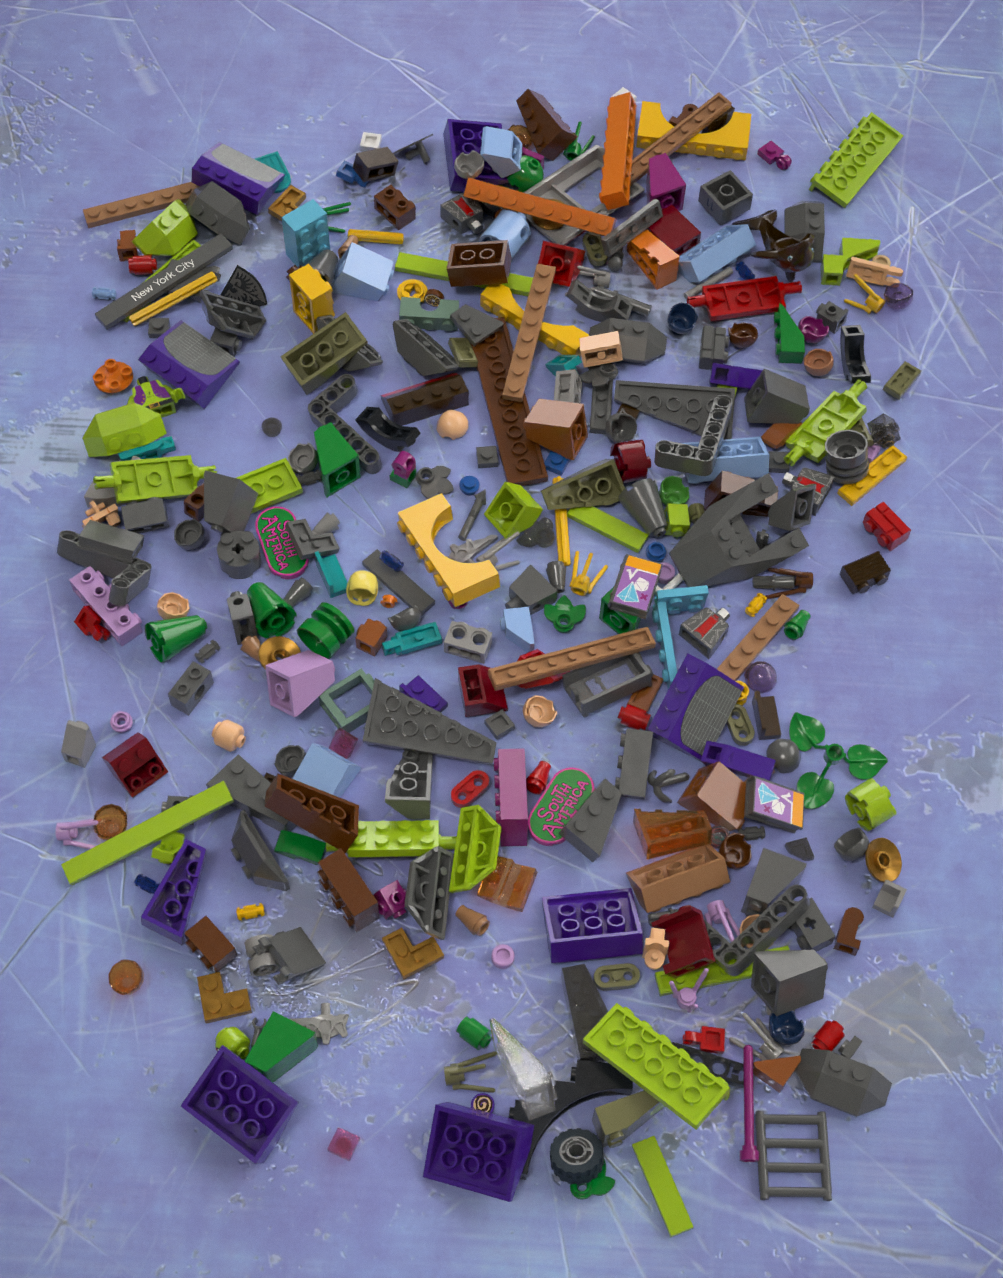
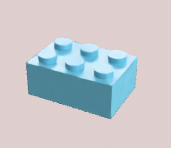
M314 199L282 217L286 255L297 267L300 265L302 267L305 266L323 250H330L327 213Z

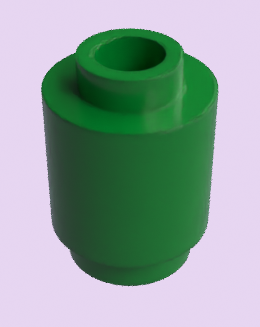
M466 1016L457 1027L456 1032L460 1034L459 1037L476 1050L487 1048L492 1041L490 1036L491 1030L474 1018L470 1019Z

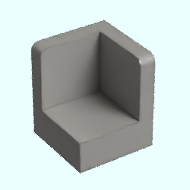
M885 880L872 908L893 918L907 889L889 880Z

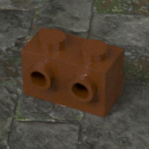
M392 185L374 195V209L397 230L402 229L416 219L415 204L411 200L406 199L402 192L398 189L396 190Z
M204 916L184 933L187 939L185 942L186 946L192 953L197 952L201 956L199 960L207 970L211 968L216 973L238 956L235 947L207 916Z

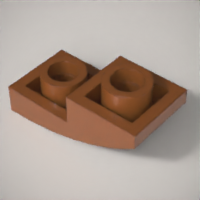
M774 423L761 436V439L769 447L777 449L785 445V441L803 423Z

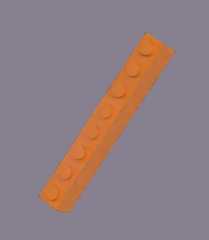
M631 92L610 97L609 106H607L608 118H606L607 130H605L606 142H604L603 177L600 180L601 192L599 193L600 201L602 204H605L607 210L629 205L637 108Z
M469 177L463 195L468 199L521 212L602 236H606L614 230L617 220L610 216Z

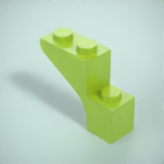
M842 238L839 255L823 254L820 266L821 285L840 286L843 272L848 269L851 258L872 260L878 254L880 240Z

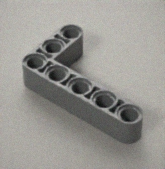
M344 374L308 404V412L312 422L318 428L330 422L335 423L333 425L342 436L348 435L345 440L359 455L360 467L369 474H376L382 468L379 453L336 414L354 399L358 393L354 377L350 374Z
M719 395L714 399L698 447L667 440L657 442L655 446V465L699 476L710 475L713 472L731 418L732 399L727 395Z
M69 530L59 533L57 554L85 567L91 566L93 570H98L100 573L113 578L109 593L110 603L117 606L126 605L148 587L152 568L150 563L135 558L133 563L130 564L77 549L80 534Z
M797 884L789 887L731 943L704 920L711 947L717 944L721 945L720 948L713 950L715 963L730 976L741 974L753 962L754 952L765 951L808 910L810 899L806 889ZM798 896L803 897L800 901H793ZM780 912H786V915L783 917H777ZM770 928L768 932L761 933L762 929ZM749 943L754 944L751 948H744ZM731 959H737L734 964H727Z

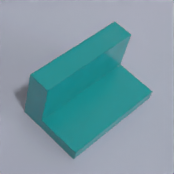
M319 551L315 552L316 566L330 598L345 594L348 582L336 555L321 558Z

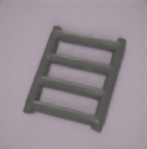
M755 1111L757 1150L759 1151L758 1179L760 1200H768L769 1197H823L824 1201H832L826 1112H817V1115L764 1114V1111ZM765 1124L817 1125L818 1139L766 1138ZM767 1148L819 1149L820 1163L767 1162ZM768 1172L821 1173L822 1187H769Z

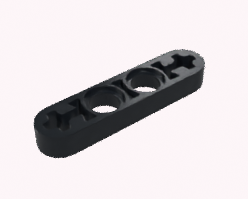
M671 1042L678 1049H684L690 1057H700L710 1073L716 1077L723 1078L728 1085L744 1088V1079L739 1081V1076L735 1075L739 1074L740 1071L744 1072L742 1063ZM715 1063L723 1064L725 1072L720 1075L714 1073L712 1065ZM730 1067H733L732 1073L735 1074H731L730 1078H728L727 1075Z

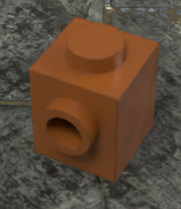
M368 618L365 624H361L357 630L355 638L356 648L375 657L382 643L387 638V627L378 620L373 621Z

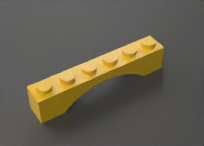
M489 284L480 294V306L487 312H491L498 317H504L506 322L520 330L524 310L516 303L510 288L503 284ZM543 322L538 340L562 355H579L580 357L579 338L588 337L589 334L574 325L562 326Z

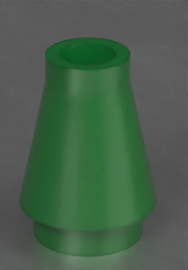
M800 610L797 615L785 623V635L792 640L801 638L811 618L810 613L806 610Z

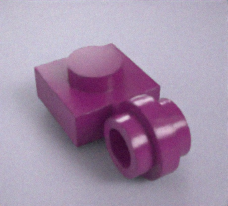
M772 140L758 149L757 155L769 165L776 162L780 170L788 169L792 163L791 158L786 154L783 155L784 150Z

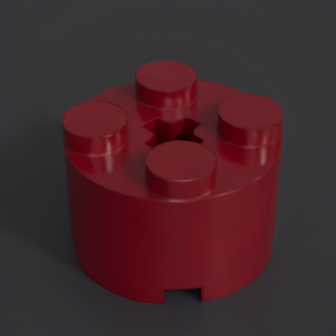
M643 440L621 442L611 446L610 456H614V461L623 483L640 481L647 478V471L651 468V459L649 456H646Z

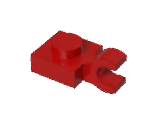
M90 605L83 606L74 620V623L86 636L92 635L96 641H99L101 637L107 640L111 635L108 629L99 625L102 619Z
M701 1026L700 1033L685 1031L682 1044L700 1045L699 1050L723 1054L725 1028Z

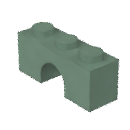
M401 297L399 320L408 319L412 325L425 330L458 331V327L450 319V315L459 309V300L440 299L439 307L436 310L426 311L421 308V298Z

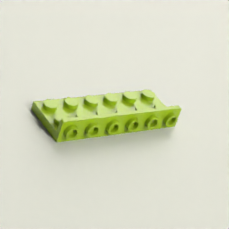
M872 112L867 118L865 116L862 117L857 124L859 127H854L848 135L849 139L845 138L838 148L840 150H835L829 158L831 161L829 163L826 161L820 168L821 173H815L810 180L812 185L809 190L811 192L817 187L845 208L900 142L904 135Z
M618 1003L583 1038V1044L695 1130L699 1128L723 1099L727 1101L730 1096V1087L723 1078L714 1076L703 1063L695 1062L684 1049L675 1047L667 1036L659 1035L648 1022L639 1020L629 1008L622 1007Z

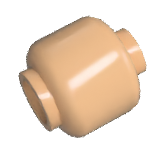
M228 719L218 722L212 731L214 743L229 752L241 748L246 740L244 728Z

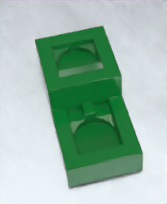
M281 830L274 852L291 859L297 857L318 865L326 843L302 834Z

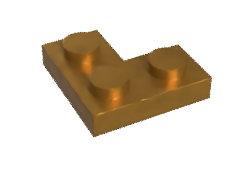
M290 185L268 208V213L282 221L284 215L297 209L306 199V193Z
M403 928L382 937V942L403 980L444 959V954L433 936L415 946H412Z
M220 972L197 977L206 1024L252 1013L247 988L224 993Z

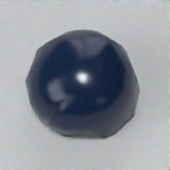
M680 302L671 308L667 318L668 326L677 334H687L695 327L698 314L693 306Z
M789 1011L779 1016L772 1013L769 1016V1033L773 1040L779 1044L791 1046L798 1043L804 1036L803 1020L799 1021L796 1018L794 1011Z

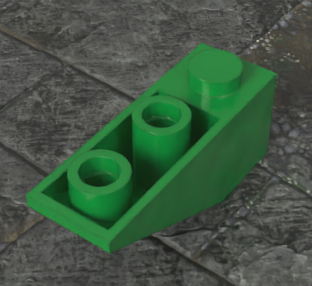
M779 304L778 312H774V324H777L774 331V339H778V343L775 344V355H778L779 363L802 364L805 354L804 335L784 306Z

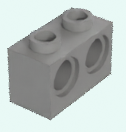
M576 370L556 371L554 400L581 404L582 381Z
M452 621L444 640V652L484 664L492 644V632L485 628L469 626L464 622ZM456 636H461V637H463V638H462V639H456V638H454V637H456ZM476 642H482L483 644H482V645H476V644H474V643H476Z

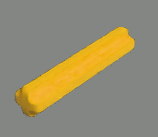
M358 229L348 230V236L355 235L359 241L403 244L404 242L403 233Z

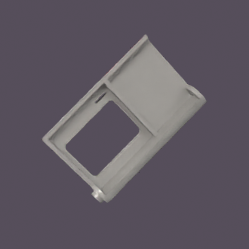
M599 145L591 147L523 193L545 199H557L566 205L586 210L565 192L597 170H602L605 149ZM636 182L630 186L629 201L645 191ZM601 203L590 211L609 216L619 208L607 210L605 204ZM524 214L527 218L526 221L556 244L566 245L585 232L584 230L566 225L556 230H545L534 223L532 216Z

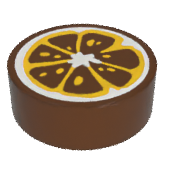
M436 289L427 290L424 296L425 302L433 307H439L440 299H445L442 292Z

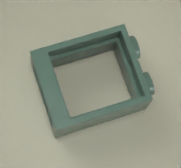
M362 668L330 687L318 697L319 705L343 736L366 723L369 705L346 718L333 700L361 682L372 695L374 679L369 673L366 674Z

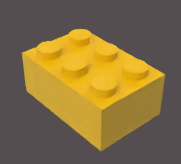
M307 264L289 274L293 312L314 334L318 331L317 317L335 316L333 311L334 301L331 293L333 289L327 281L325 282L321 278L317 269H313Z

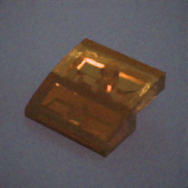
M498 856L496 869L482 880L477 896L497 905L523 912L538 872L536 868L515 864L513 859Z

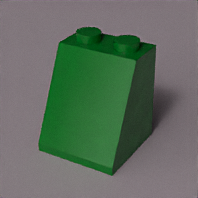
M331 422L325 426H320L314 431L315 447L324 494L328 498L361 478L359 455Z
M612 588L601 598L599 619L617 634L637 630L641 618L609 609L608 603L610 593L613 591Z
M273 1011L245 1062L270 1081L275 1082L317 1049L316 1034L314 1031Z

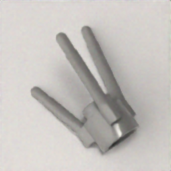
M580 265L577 266L581 270L579 275L594 277L593 285L609 288L610 272L599 271ZM592 287L589 289L592 292H595L597 287Z
M516 532L507 539L503 537L487 552L477 557V563L490 560L496 570L518 565L520 563L519 560L496 566L498 560L495 553L509 544L520 533Z
M743 1013L744 1019L765 1042L759 1048L762 1053L753 1049V1055L761 1061L777 1059L784 1051L781 1044L773 1040L769 1030L759 1018H756V1022L760 1028L746 1013ZM732 1037L729 1038L730 1042L742 1049L744 1048V1043Z

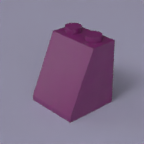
M666 153L649 158L646 179L647 204L657 199L660 201L661 209L667 208L672 204L678 211L683 210L686 183Z

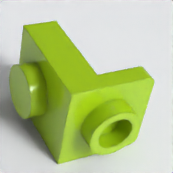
M175 832L161 839V843L152 849L151 858L158 859L160 863L164 864L172 863L184 843L185 835Z

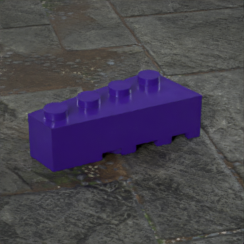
M187 839L184 841L141 915V925L180 945L183 944L184 933L188 926L206 860L205 848Z

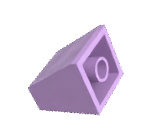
M310 650L265 665L270 705L293 717L301 714L335 682V666L333 661Z

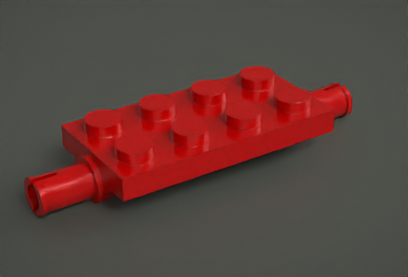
M777 276L702 286V295L687 296L686 301L694 308L705 306L710 321L778 312L779 304H782L786 309L785 295L802 293V285L800 281L791 283L778 282Z

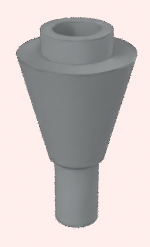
M327 512L314 527L312 533L317 535L333 532L339 529L338 524L340 522L334 513L330 515Z

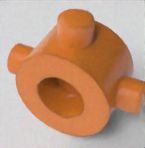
M384 595L382 597L383 600L380 601L384 607L393 608L397 598L393 595Z

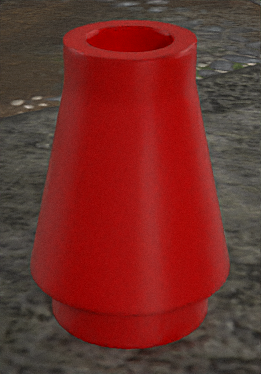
M540 761L526 778V789L529 792L541 794L546 789L551 765L548 762Z

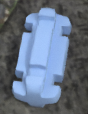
M93 287L92 297L95 299L98 297V299L109 300L111 298V300H115L116 290Z

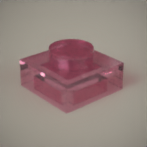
M339 728L335 732L329 749L348 759L351 757L358 738Z
M338 1127L327 1150L350 1161L360 1141V1137Z

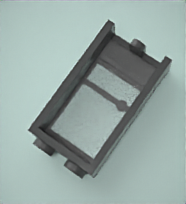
M637 652L563 674V688L582 716L587 717L589 713L647 686L651 687L653 672L649 665L644 664L641 654Z

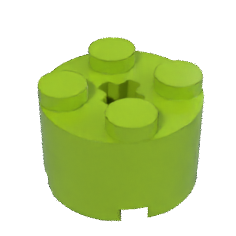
M873 778L851 789L845 795V802L851 815L856 813L860 819L857 823L866 831L876 828L897 815L896 809L889 800L891 797L890 791L884 785L881 787Z

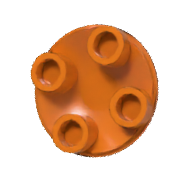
M108 359L93 375L95 386L102 392L117 393L123 391L131 384L133 371L129 365L123 362Z

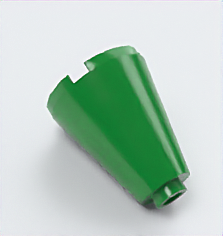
M263 582L253 583L248 588L247 595L258 633L266 639H269V636H282L286 634L295 624L294 618L295 616L297 617L294 608Z
M198 615L151 621L145 624V636L147 640L151 639L153 646L150 649L154 657L159 662H166L205 635L207 624L204 618H200Z

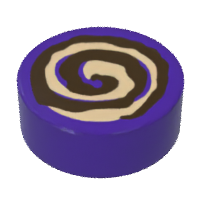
M480 1093L473 1097L471 1108L493 1114L495 1103L490 1095Z

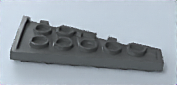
M616 380L614 402L638 409L644 414L701 437L714 399L719 395H727L732 399L731 418L723 440L731 439L734 388Z
M375 678L363 743L493 765L497 742L461 725L456 720L442 715L439 711L414 698H410Z

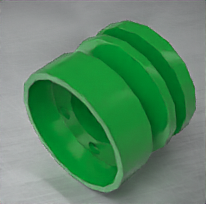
M322 602L316 608L317 610L312 612L311 618H307L297 629V634L300 640L312 652L330 659L340 649V644H344L354 633V627L339 609L331 604Z

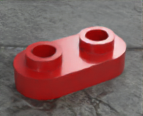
M481 770L471 772L452 789V803L459 808L468 807L488 789V775ZM481 782L482 785L476 786L474 783ZM465 796L466 799L460 800L458 797Z

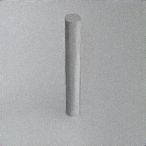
M728 267L707 281L684 293L685 299H687V296L691 297L699 294L702 286L714 285L733 274L732 268Z

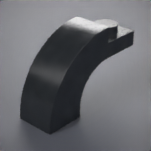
M861 325L841 326L840 349L845 379L850 380L851 384H855L857 380L871 383V374L866 365L864 355L865 334Z
M366 407L355 419L358 425L372 439L384 447L397 452L402 451L404 447L413 445L416 438L421 434L417 427L400 426L394 423L379 407Z

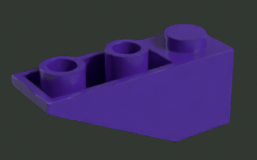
M712 363L709 382L750 389L763 370Z
M712 741L706 742L701 762L705 766L719 761L735 775L745 777L757 776L768 781L771 779L776 762L768 757Z

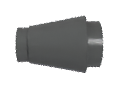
M562 561L549 562L546 568L549 582L557 590V593H562L565 591L566 566H564Z
M301 577L299 580H295L283 599L293 607L311 595L313 587Z

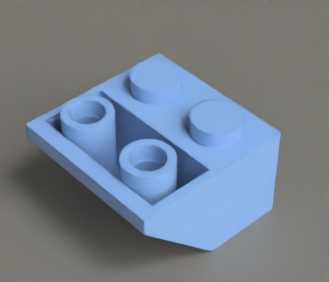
M483 127L480 154L484 161H487L492 170L501 178L520 171L522 142L509 130Z

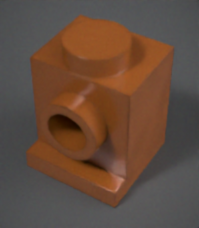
M135 230L120 231V239H117V252L120 262L128 261V258H133V256H139L138 248L132 243V240L137 236Z

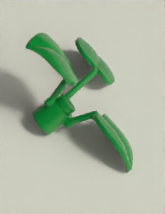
M795 712L789 725L790 740L798 746L800 751L806 752L812 746L815 749L825 750L823 757L827 764L821 775L819 776L815 772H807L797 782V791L804 793V807L806 809L819 808L831 799L834 793V784L832 781L825 779L824 776L829 767L837 765L841 759L845 763H850L849 772L860 780L873 778L888 762V759L880 751L863 744L850 747L847 752L849 759H847L843 747L839 744L817 745L825 738V728L820 721Z

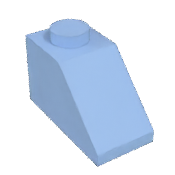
M529 607L504 609L503 617L500 618V628L505 630L506 638L527 653L533 651L534 637Z

